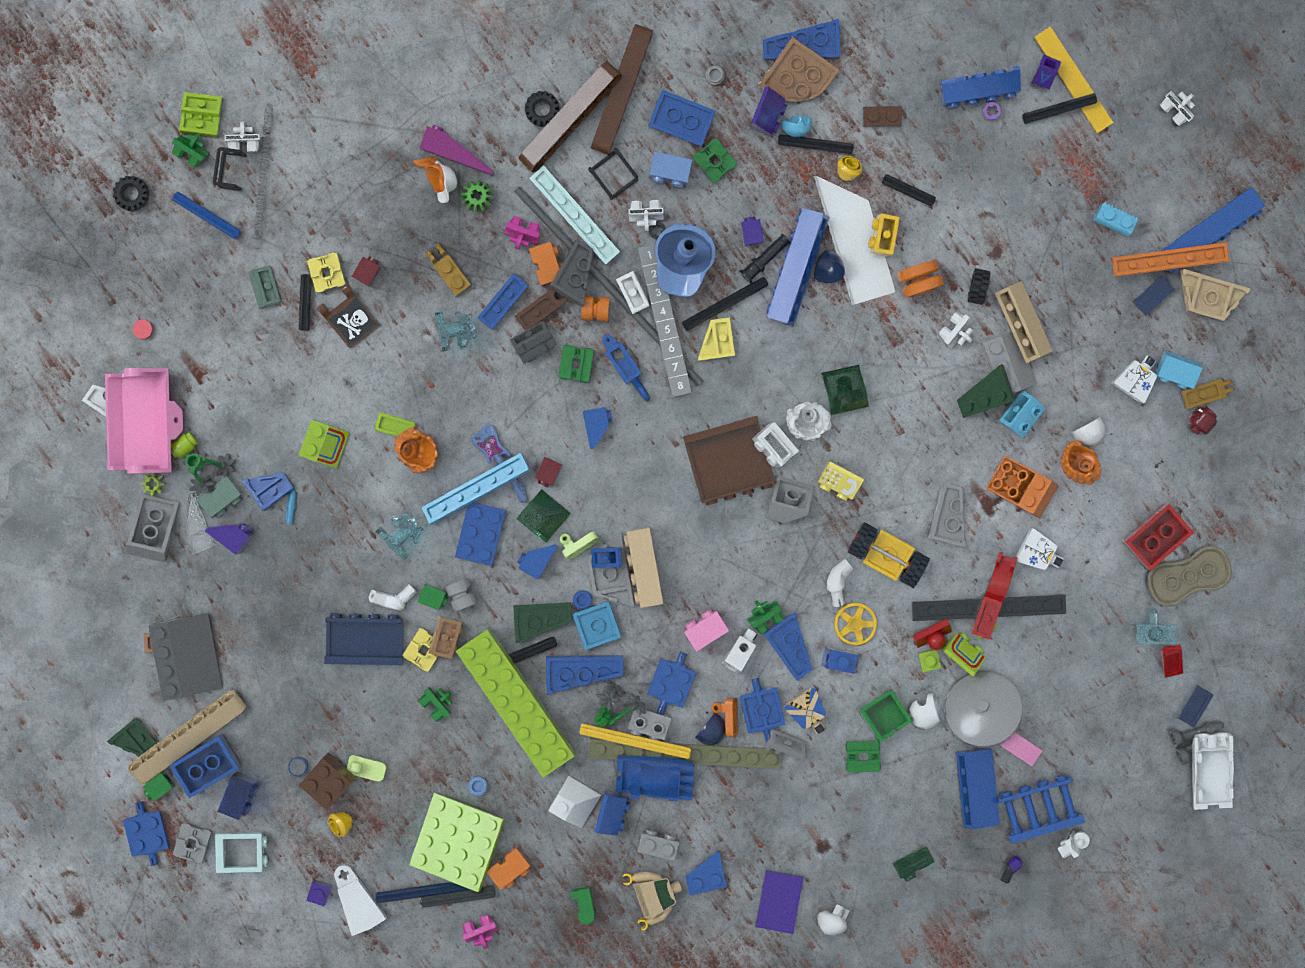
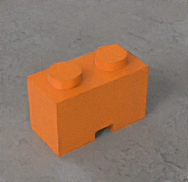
M551 242L529 248L533 264H538L539 267L536 273L540 285L551 284L562 263L558 264L556 259L559 256L556 245L552 246Z
M518 846L505 855V860L502 863L498 860L488 868L487 874L500 890L504 887L508 889L515 883L514 879L517 876L523 877L530 871L531 863Z

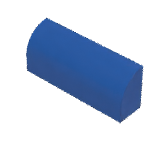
M972 749L956 752L964 828L979 829L1000 825L992 749Z

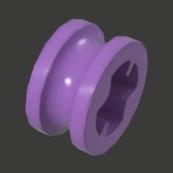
M995 102L987 103L983 108V115L988 120H995L1001 113L1000 106ZM995 107L997 114L989 116L987 108Z

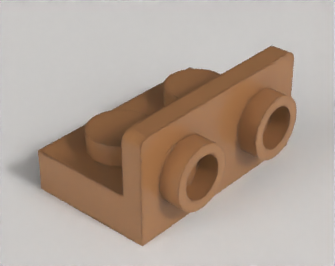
M438 616L429 653L452 659L457 650L458 636L462 633V622Z

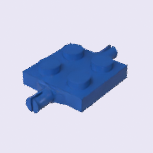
M680 651L677 661H668L663 658L659 661L647 692L648 695L656 697L661 701L657 710L658 713L661 712L664 715L668 704H674L681 708L684 707L697 673L683 665L687 653L683 654Z
M755 678L757 686L755 680L751 679L754 691L739 697L748 734L757 731L764 732L767 743L769 740L768 735L771 738L770 731L778 726L785 725L777 687L761 689L759 678Z
M143 801L136 802L138 814L134 817L123 819L132 857L148 855L150 866L157 865L159 863L156 853L170 848L161 810L145 812Z

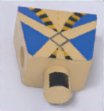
M814 686L783 705L785 710L804 730L811 726L816 735L826 730L821 719L826 717L827 714Z

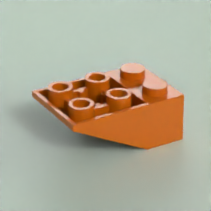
M1004 455L986 489L1040 519L1059 485Z

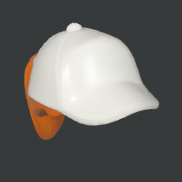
M435 157L414 160L413 162L417 167L425 168L427 179L433 185L439 202L447 203L449 201V192L457 187V178L454 171L450 167L443 165Z

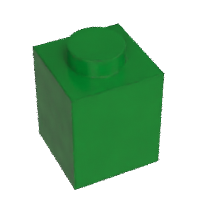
M424 584L417 602L439 611L441 607L445 608L449 597L446 596V591L429 584Z
M163 771L143 786L145 789L143 792L149 800L152 799L155 802L174 788L175 784L166 772Z

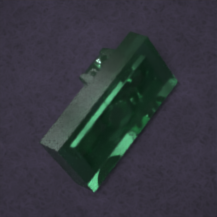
M926 846L893 863L900 879L904 878L908 882L917 877L915 871L926 868L935 861Z

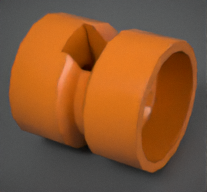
M584 296L585 302L581 308V320L592 321L596 318L597 321L608 322L609 297L594 299L593 296Z

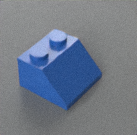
M605 791L595 833L617 836L619 831H623L625 821L622 820L623 813L628 812L630 802H627V796Z

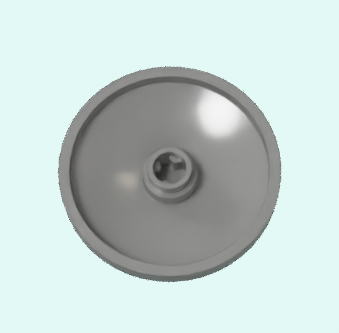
M977 672L973 677L967 675L954 685L946 700L945 713L948 725L958 739L973 747L991 748L1006 742L1016 733L1022 721L1023 704L1018 690L1007 678L993 672Z

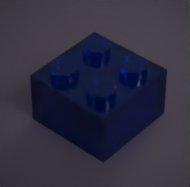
M239 772L234 773L230 778L217 812L237 820L249 814L252 804L249 802L256 796L259 789L257 785L258 780Z

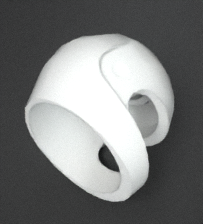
M928 693L924 706H921L920 702L916 700L909 708L908 714L913 721L911 723L918 729L928 730L941 722L940 709L934 693Z

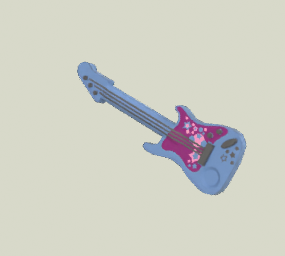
M492 425L482 427L471 437V442L484 453L489 464L493 462V457L499 465L505 462L501 454L506 457L510 456V453L498 441L497 433ZM518 479L511 481L519 502H525L527 497L523 482L520 483Z

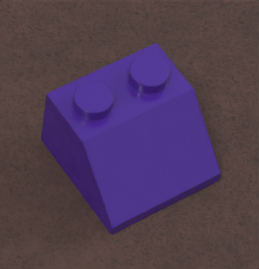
M245 523L211 527L205 530L206 533L235 555L240 554L254 537V534L251 533L252 529Z

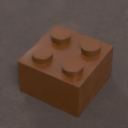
M328 752L299 786L328 811L357 777Z

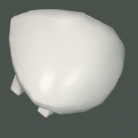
M836 905L832 914L827 910L820 912L817 917L820 929L825 934L832 936L845 932L848 927L846 918L849 910Z

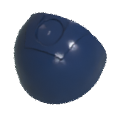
M824 250L817 260L814 278L823 283L837 282L845 275L844 263L837 253L831 250Z
M713 713L712 717L695 738L706 745H715L721 742L726 735L725 721L720 715Z

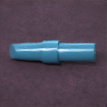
M295 490L289 493L285 524L293 525L297 495Z

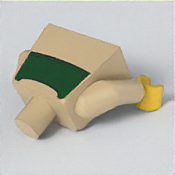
M649 871L634 873V875L625 873L622 877L629 876L630 882L623 883L624 885H629L633 881L636 882L633 884L644 916L640 917L637 923H646L640 930L644 931L649 924L654 925L665 920L671 912L672 906L676 904L674 894L682 891L680 883L678 881L669 883L668 878H662L660 874Z

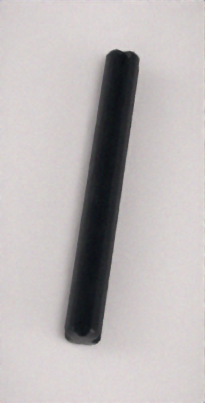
M762 277L686 319L682 322L683 327L688 331L768 286L766 278Z

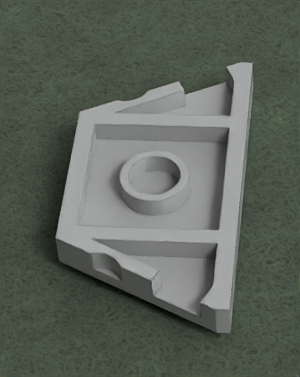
M620 533L600 548L621 547L622 567L593 568L592 554L587 557L594 596L632 607L635 605L622 535Z

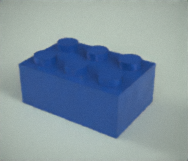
M223 734L170 765L171 770L189 799L242 767Z

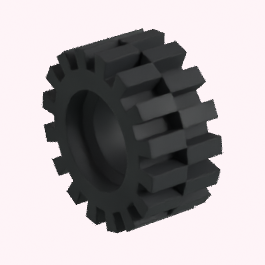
M538 91L531 94L525 103L527 118L534 125L540 127L546 126L560 111L558 100L547 91ZM546 102L550 107L549 113L545 116L537 115L535 112L537 103Z
M121 177L120 181L114 184L116 185L115 188H113L114 194L112 195L115 198V203L125 210H140L149 200L150 192H148V186L138 177ZM129 186H134L138 190V196L133 201H128L124 197V191Z
M975 268L970 282L968 302L984 304L990 282V271Z

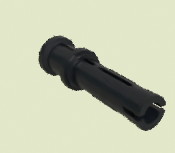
M781 234L757 259L752 258L751 263L745 269L739 270V273L748 283L751 284L753 282L752 279L758 273L764 272V266L790 244L788 238L781 243L786 237L784 234Z

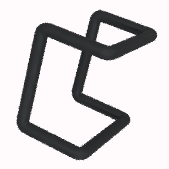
M219 147L216 154L213 184L222 189L241 191V187L236 184L223 183L222 175L225 154L245 157L246 153L238 149ZM221 151H223V152H222V155H221V162H220L218 182H216V181H217V174H218V167H219V160H220V153H221Z
M614 148L613 152L592 168H588L610 200L616 198L638 181V175L617 148ZM617 154L634 176V179L612 195L594 170Z

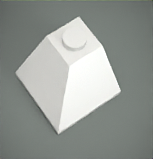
M568 776L548 811L564 821L582 828L600 799L601 794Z

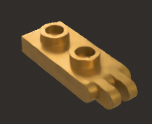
M1221 378L1195 386L1194 389L1189 388L1180 391L1185 408L1190 409L1229 397L1228 393L1235 391L1234 387L1226 389V385L1233 383L1232 379L1224 381Z

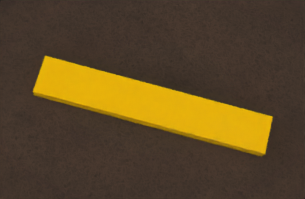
M1051 26L1034 37L1046 56L1061 61L1057 74L1073 99L1094 93ZM1098 98L1096 104L1080 108L1096 134L1114 123Z

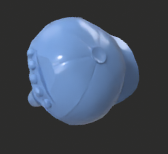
M675 223L658 236L654 252L657 259V282L659 288L665 293L680 297H689L697 292L705 273L713 265L715 259V245L705 229L702 230L700 226H694L691 223L687 226L684 223L681 225Z

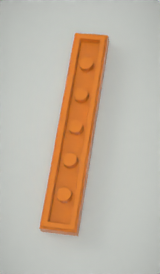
M1227 242L1111 258L1114 277L1230 261Z

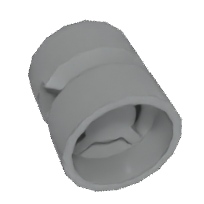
M468 578L445 586L448 597H452L451 605L454 612L477 603L474 593L469 591L471 585Z

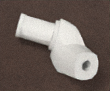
M843 559L832 568L827 579V590L831 592L834 607H840L839 602L841 606L845 604L842 590L845 585V578L853 570L846 559Z
M410 584L398 595L371 590L369 601L381 607L401 611L405 609V604L418 592Z

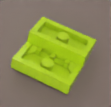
M184 92L179 133L190 135L199 133L201 136L218 138L222 96Z

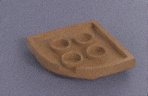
M792 36L759 82V85L763 88L765 86L770 87L784 97L785 101L811 100L820 95L829 86L840 69Z

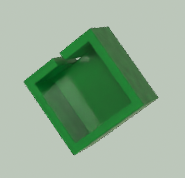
M892 689L858 710L878 743L893 735L895 732L892 729L899 731L913 722Z

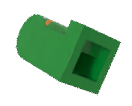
M590 886L572 889V900L577 899L579 906L578 920L584 925L592 923L595 911Z

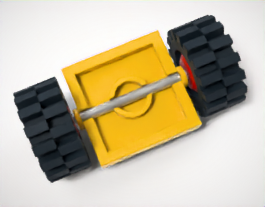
M864 522L855 535L848 553L862 559L868 551L863 563L897 581L902 570L905 568L900 581L911 588H915L926 570L930 558L918 551L911 557L915 547L884 529L880 530L873 542L878 529Z

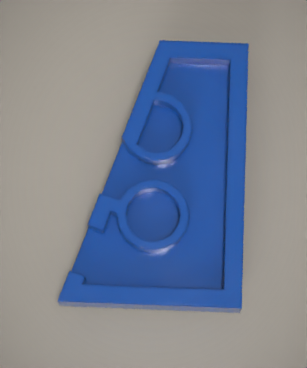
M793 612L783 621L766 631L764 635L796 681L812 671V666L796 614Z

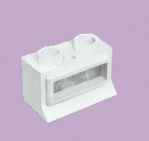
M775 422L766 425L752 438L756 449L763 452L767 457V462L776 468L782 467L792 456L799 452Z

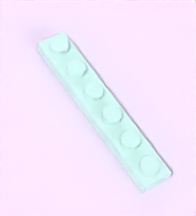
M544 165L529 178L581 238L593 248V251L605 265L620 253Z

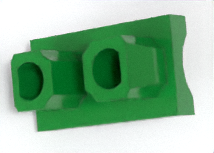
M196 133L194 136L187 134L186 137L179 135L172 142L174 144L172 154L181 158L187 152L191 155L187 162L193 167H197L203 160L208 158L210 153L202 148L204 143L199 141L201 137L199 133Z
M758 600L754 602L757 607L751 610L753 615L747 619L751 627L760 634L769 629L765 622L770 618L775 624L784 620L781 613L782 609L776 601L771 604L767 601L760 604Z
M429 687L424 691L425 694L422 695L418 702L424 708L431 703L437 707L430 714L434 721L437 722L451 715L449 709L442 702L444 701L448 706L453 703L448 698L451 691L449 690L447 693H444L441 688L438 689L436 692L441 697L439 698Z

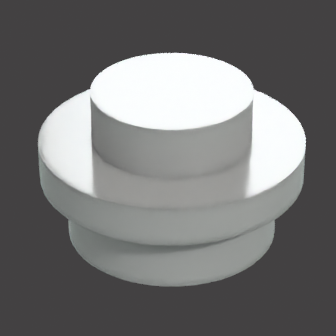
M719 66L709 67L705 74L707 82L712 85L720 84L725 76L723 69Z

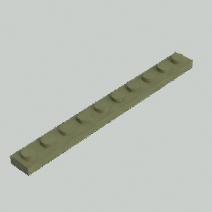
M590 738L589 758L618 760V755L677 758L700 765L781 768V752L775 754V749L767 751L766 748L671 743L691 748L690 758L685 759L607 740Z

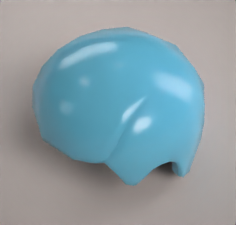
M793 115L790 121H787V117H785L781 127L789 136L802 137L809 133L812 118Z

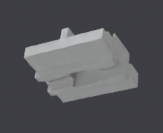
M182 823L173 855L199 864L203 863L212 831ZM190 839L196 840L194 848L188 846Z

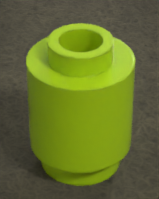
M191 432L183 433L171 443V454L175 458L179 457L182 459L196 449L195 446L199 443Z

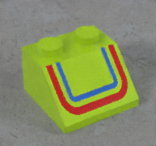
M311 419L298 456L337 469L350 432Z
M954 632L941 650L973 677L986 659L983 656L984 651L977 645L973 647L969 644L968 641L970 639L964 633L958 634Z

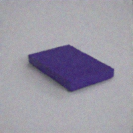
M770 870L765 871L755 927L793 934L804 877Z

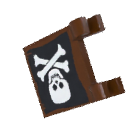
M346 284L341 288V291L347 297L346 300L332 311H329L324 304L320 305L317 310L345 344L351 348L380 324Z

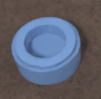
M481 776L473 777L468 784L470 793L475 796L483 795L488 787L487 781Z

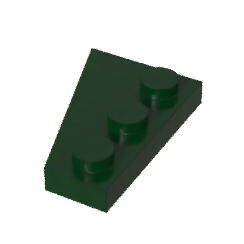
M999 365L957 400L963 418L1015 401L1004 365Z

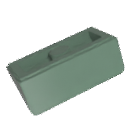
M271 266L253 269L248 272L259 309L281 303Z

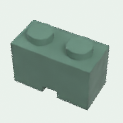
M226 476L217 483L215 491L212 492L210 490L209 493H204L197 499L210 518L216 516L218 519L227 512L225 510L226 507L230 504L233 507L241 501L240 497L243 493L230 476Z

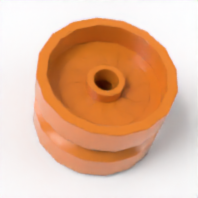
M937 259L897 272L899 282L904 283L912 280L911 284L904 286L902 289L905 298L915 295L920 296L945 285L942 275L929 276V274L939 269Z

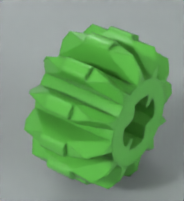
M477 179L474 186L471 180L469 181L470 188L466 185L463 186L468 192H461V196L467 197L462 200V203L466 204L469 202L466 207L468 210L474 205V212L478 211V206H480L482 211H485L483 204L491 206L487 199L492 200L494 197L487 194L493 190L492 188L485 190L488 185L487 182L480 186L481 180ZM475 191L482 193L481 199L478 201L476 198L472 199V195L475 196Z

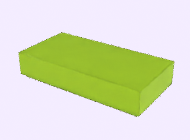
M379 412L374 430L397 437L406 429H415L416 422Z

